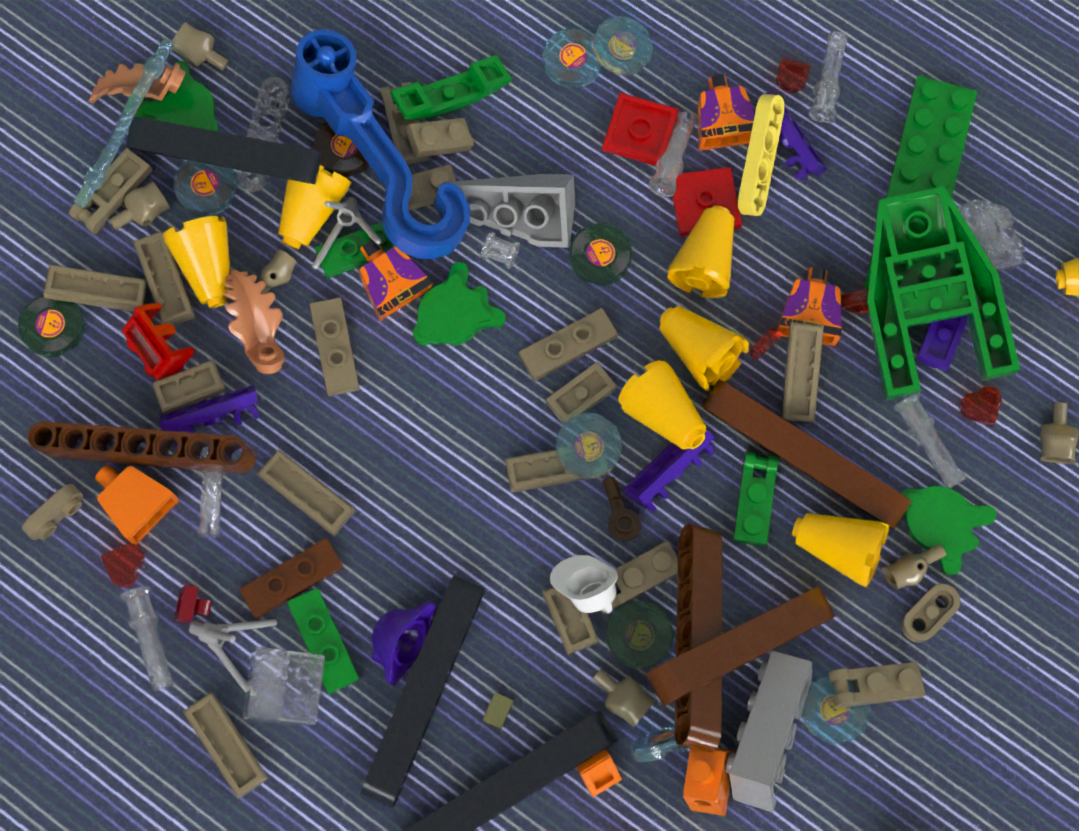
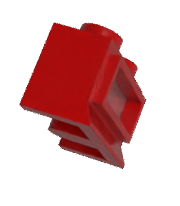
M160 302L136 306L134 314L121 330L127 339L128 348L139 355L145 364V372L149 376L154 377L156 381L179 373L195 352L192 347L172 351L165 340L172 338L176 332L175 327L169 323L154 326L151 322L154 316L163 308Z

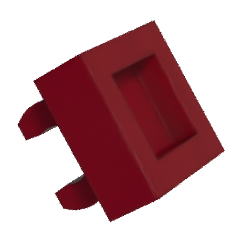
M184 585L179 591L173 622L188 624L192 621L193 614L207 617V615H210L212 601L197 598L199 587Z

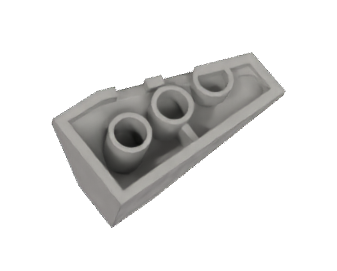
M536 174L450 182L456 184L465 195L470 206L469 223L477 226L485 225L500 230V234L509 237L514 235L526 239L529 244L537 247L569 248L575 210L574 175Z

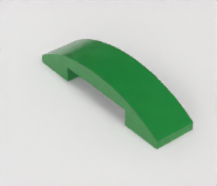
M495 55L471 63L469 70L422 87L419 82H415L391 90L390 95L404 119H425L450 113L471 105L503 88L511 82L512 78L499 57Z

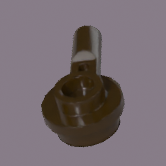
M614 477L602 480L613 511L608 522L611 535L620 541H630L636 538L641 529V520L638 514L631 509L625 508Z

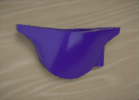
M425 602L409 610H391L385 613L376 623L372 635L374 651L372 652L371 659L384 666L385 680L389 684L395 686L418 657L433 621L437 607L435 604Z

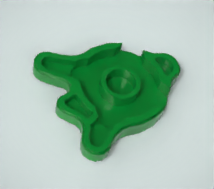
M184 61L176 62L180 64V69L186 71L175 94L167 91L162 101L157 99L133 103L130 107L131 116L219 132V127L216 123L214 99L210 91L203 84L191 77L189 65Z
M461 262L454 263L448 278L443 283L429 290L420 301L418 321L413 329L414 340L419 345H439V343L457 346L472 339L482 329L500 328L505 324V313L489 305L485 287L478 286L475 289L467 287L469 271L466 264Z
M948 487L908 488L901 493L912 501L904 514L909 528L908 534L914 542L926 550L938 544L942 545L946 556L939 559V563L944 574L948 576H953L960 571L963 553L978 547L979 540L972 533V528L990 525L996 519V511L993 507L973 505L961 494Z

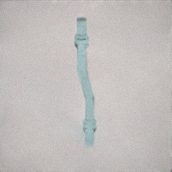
M163 38L154 56L147 59L142 68L144 73L130 95L108 143L94 167L89 168L83 178L84 184L73 202L80 208L85 209L96 188L100 189L106 179L104 174L120 148L141 102L155 78H160L164 71V62L174 47V43L169 39Z

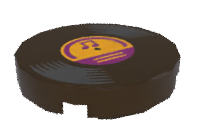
M327 122L318 130L314 141V148L316 151L322 152L320 165L324 166V170L332 174L336 172L343 177L352 176L351 174L358 172L360 174L367 170L370 165L351 139L336 135Z

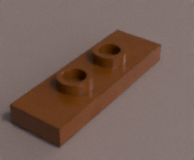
M325 538L241 587L239 591L257 620L342 570L344 567L329 541Z

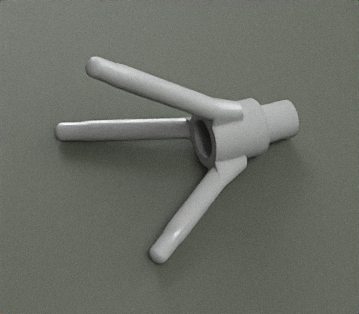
M348 197L343 202L325 201L324 205L326 207L338 209V221L312 265L313 269H318L343 226H351L354 222L358 223L376 244L379 245L381 243L378 235L362 218L357 205L358 202L354 197Z
M277 620L217 625L210 622L203 624L193 621L189 632L199 636L200 641L208 644V647L216 653L247 696L252 697L254 692L222 650V645L225 641L234 642L236 640V637L229 634V632L276 626Z

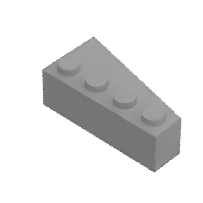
M772 651L768 662H762L758 674V681H761L758 692L752 691L748 701L747 710L750 711L748 721H742L738 729L737 742H740L736 753H730L726 765V773H729L733 800L769 812L774 811L777 800L774 799L773 786L774 782L781 784L786 763V754H783L784 749L791 750L797 727L793 720H799L802 715L813 677L811 661Z

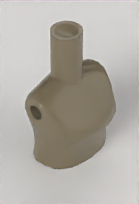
M184 22L169 45L170 50L179 54L187 63L194 67L199 66L206 60L223 71L229 60L213 51L215 42L213 36L195 29L187 22Z
M152 181L144 187L136 188L124 197L126 210L110 218L109 221L115 230L132 220L141 226H147L158 215L169 210L170 206Z
M277 250L272 260L261 271L259 281L266 283L261 294L268 293L270 288L286 284L290 281L297 261L288 253Z
M1054 403L1053 423L1044 424L1040 428L1041 461L1059 464H1072L1076 462L1075 449L1079 430L1067 424L1068 404Z
M938 544L920 554L903 555L893 564L882 567V571L889 585L895 590L905 586H914L924 577L928 564L945 557L946 552L942 545Z
M600 669L593 678L599 686L608 692L605 707L611 713L623 718L632 728L655 702L653 698L645 693L639 683L630 677L617 683Z

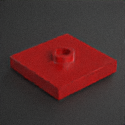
M620 92L604 139L602 151L661 168L679 109Z
M731 167L669 175V185L679 237L689 236L704 210L713 206L727 208L735 219L734 229L741 228L742 221L738 209Z

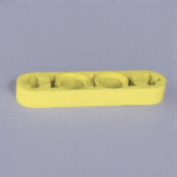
M763 94L760 96L756 106L738 197V209L742 215L760 216L766 206L784 116V100L780 95Z

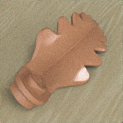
M175 62L173 67L167 65L161 77H158L144 64L137 63L131 70L126 65L120 64L115 74L112 70H108L104 78L98 79L97 86L93 88L88 101L94 104L105 94L114 95L122 92L130 98L150 97L162 101L167 91L176 93L186 71L180 69V64Z
M232 270L230 275L226 276L227 282L224 283L225 287L230 289L224 292L225 296L234 301L227 304L225 308L227 312L236 317V319L229 323V330L244 343L245 354L253 365L256 366L258 372L263 374L276 373L282 368L285 360L284 352L275 341V333L282 320L283 313L279 308H270L275 299L273 292L261 294L266 286L264 281L255 283L257 280L256 275L248 276L247 271L239 272Z

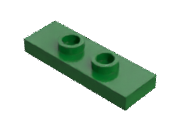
M382 222L370 226L381 239L379 245L384 252L395 247L388 239ZM363 229L335 239L321 262L327 279L368 263L360 251V247L372 239ZM324 244L314 248L317 255Z
M313 589L288 601L287 604L327 693L330 695L360 681L319 589Z

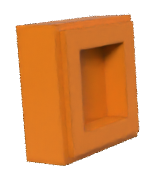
M606 749L576 766L592 797L622 780Z

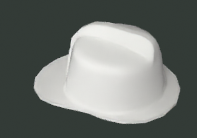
M589 555L569 557L559 562L553 568L550 574L551 585L569 598L579 611L584 613H592L599 610L606 613L612 611L611 603L616 597L615 583L618 579V573L615 569Z

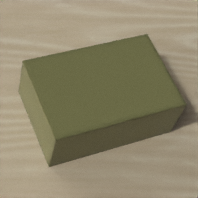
M495 692L482 722L501 730L514 700Z

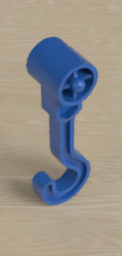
M321 29L308 33L301 38L296 50L291 82V97L294 104L306 114L324 118L336 135L351 139L386 189L382 211V226L388 239L400 251L415 258L436 259L449 255L460 246L470 222V206L464 193L454 183H443L440 185L434 201V207L442 220L437 224L424 225L411 217L408 203L412 192V173L405 159L372 114L374 100L354 74L356 51L353 44L344 35L331 30Z

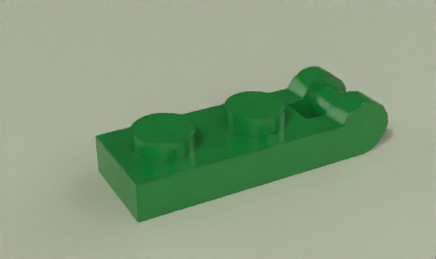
M745 451L732 542L766 547L778 468V456L768 455L766 458L756 456V452ZM753 469L765 470L764 479L752 477Z

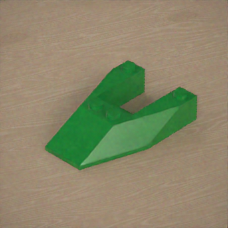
M941 186L880 199L878 201L867 306L877 367L885 401L916 395L921 390L907 327L967 315L981 381L1014 375L1020 371L999 274L946 188Z

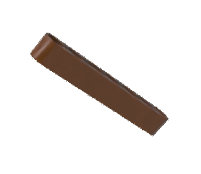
M718 379L701 405L704 410L877 521L888 524L889 528L893 530L912 503L911 500L720 379Z
M49 421L34 424L28 432L29 445L51 458L230 473H246L252 469L256 462V453L252 447L239 437L228 435ZM52 434L51 441L45 445L46 439ZM83 437L82 444L76 448L78 439ZM114 439L113 447L106 451L107 444ZM146 441L144 450L137 453L138 446ZM178 443L176 452L169 456V449L172 445ZM210 446L207 456L200 459L202 449ZM242 448L241 456L237 460L231 461L234 451Z
M687 523L682 528L678 541L676 657L722 634V535L718 531ZM722 676L675 700L674 736L678 745L706 752H713L718 747L721 739Z
M818 586L661 664L646 673L662 705L665 706L816 628L836 615Z

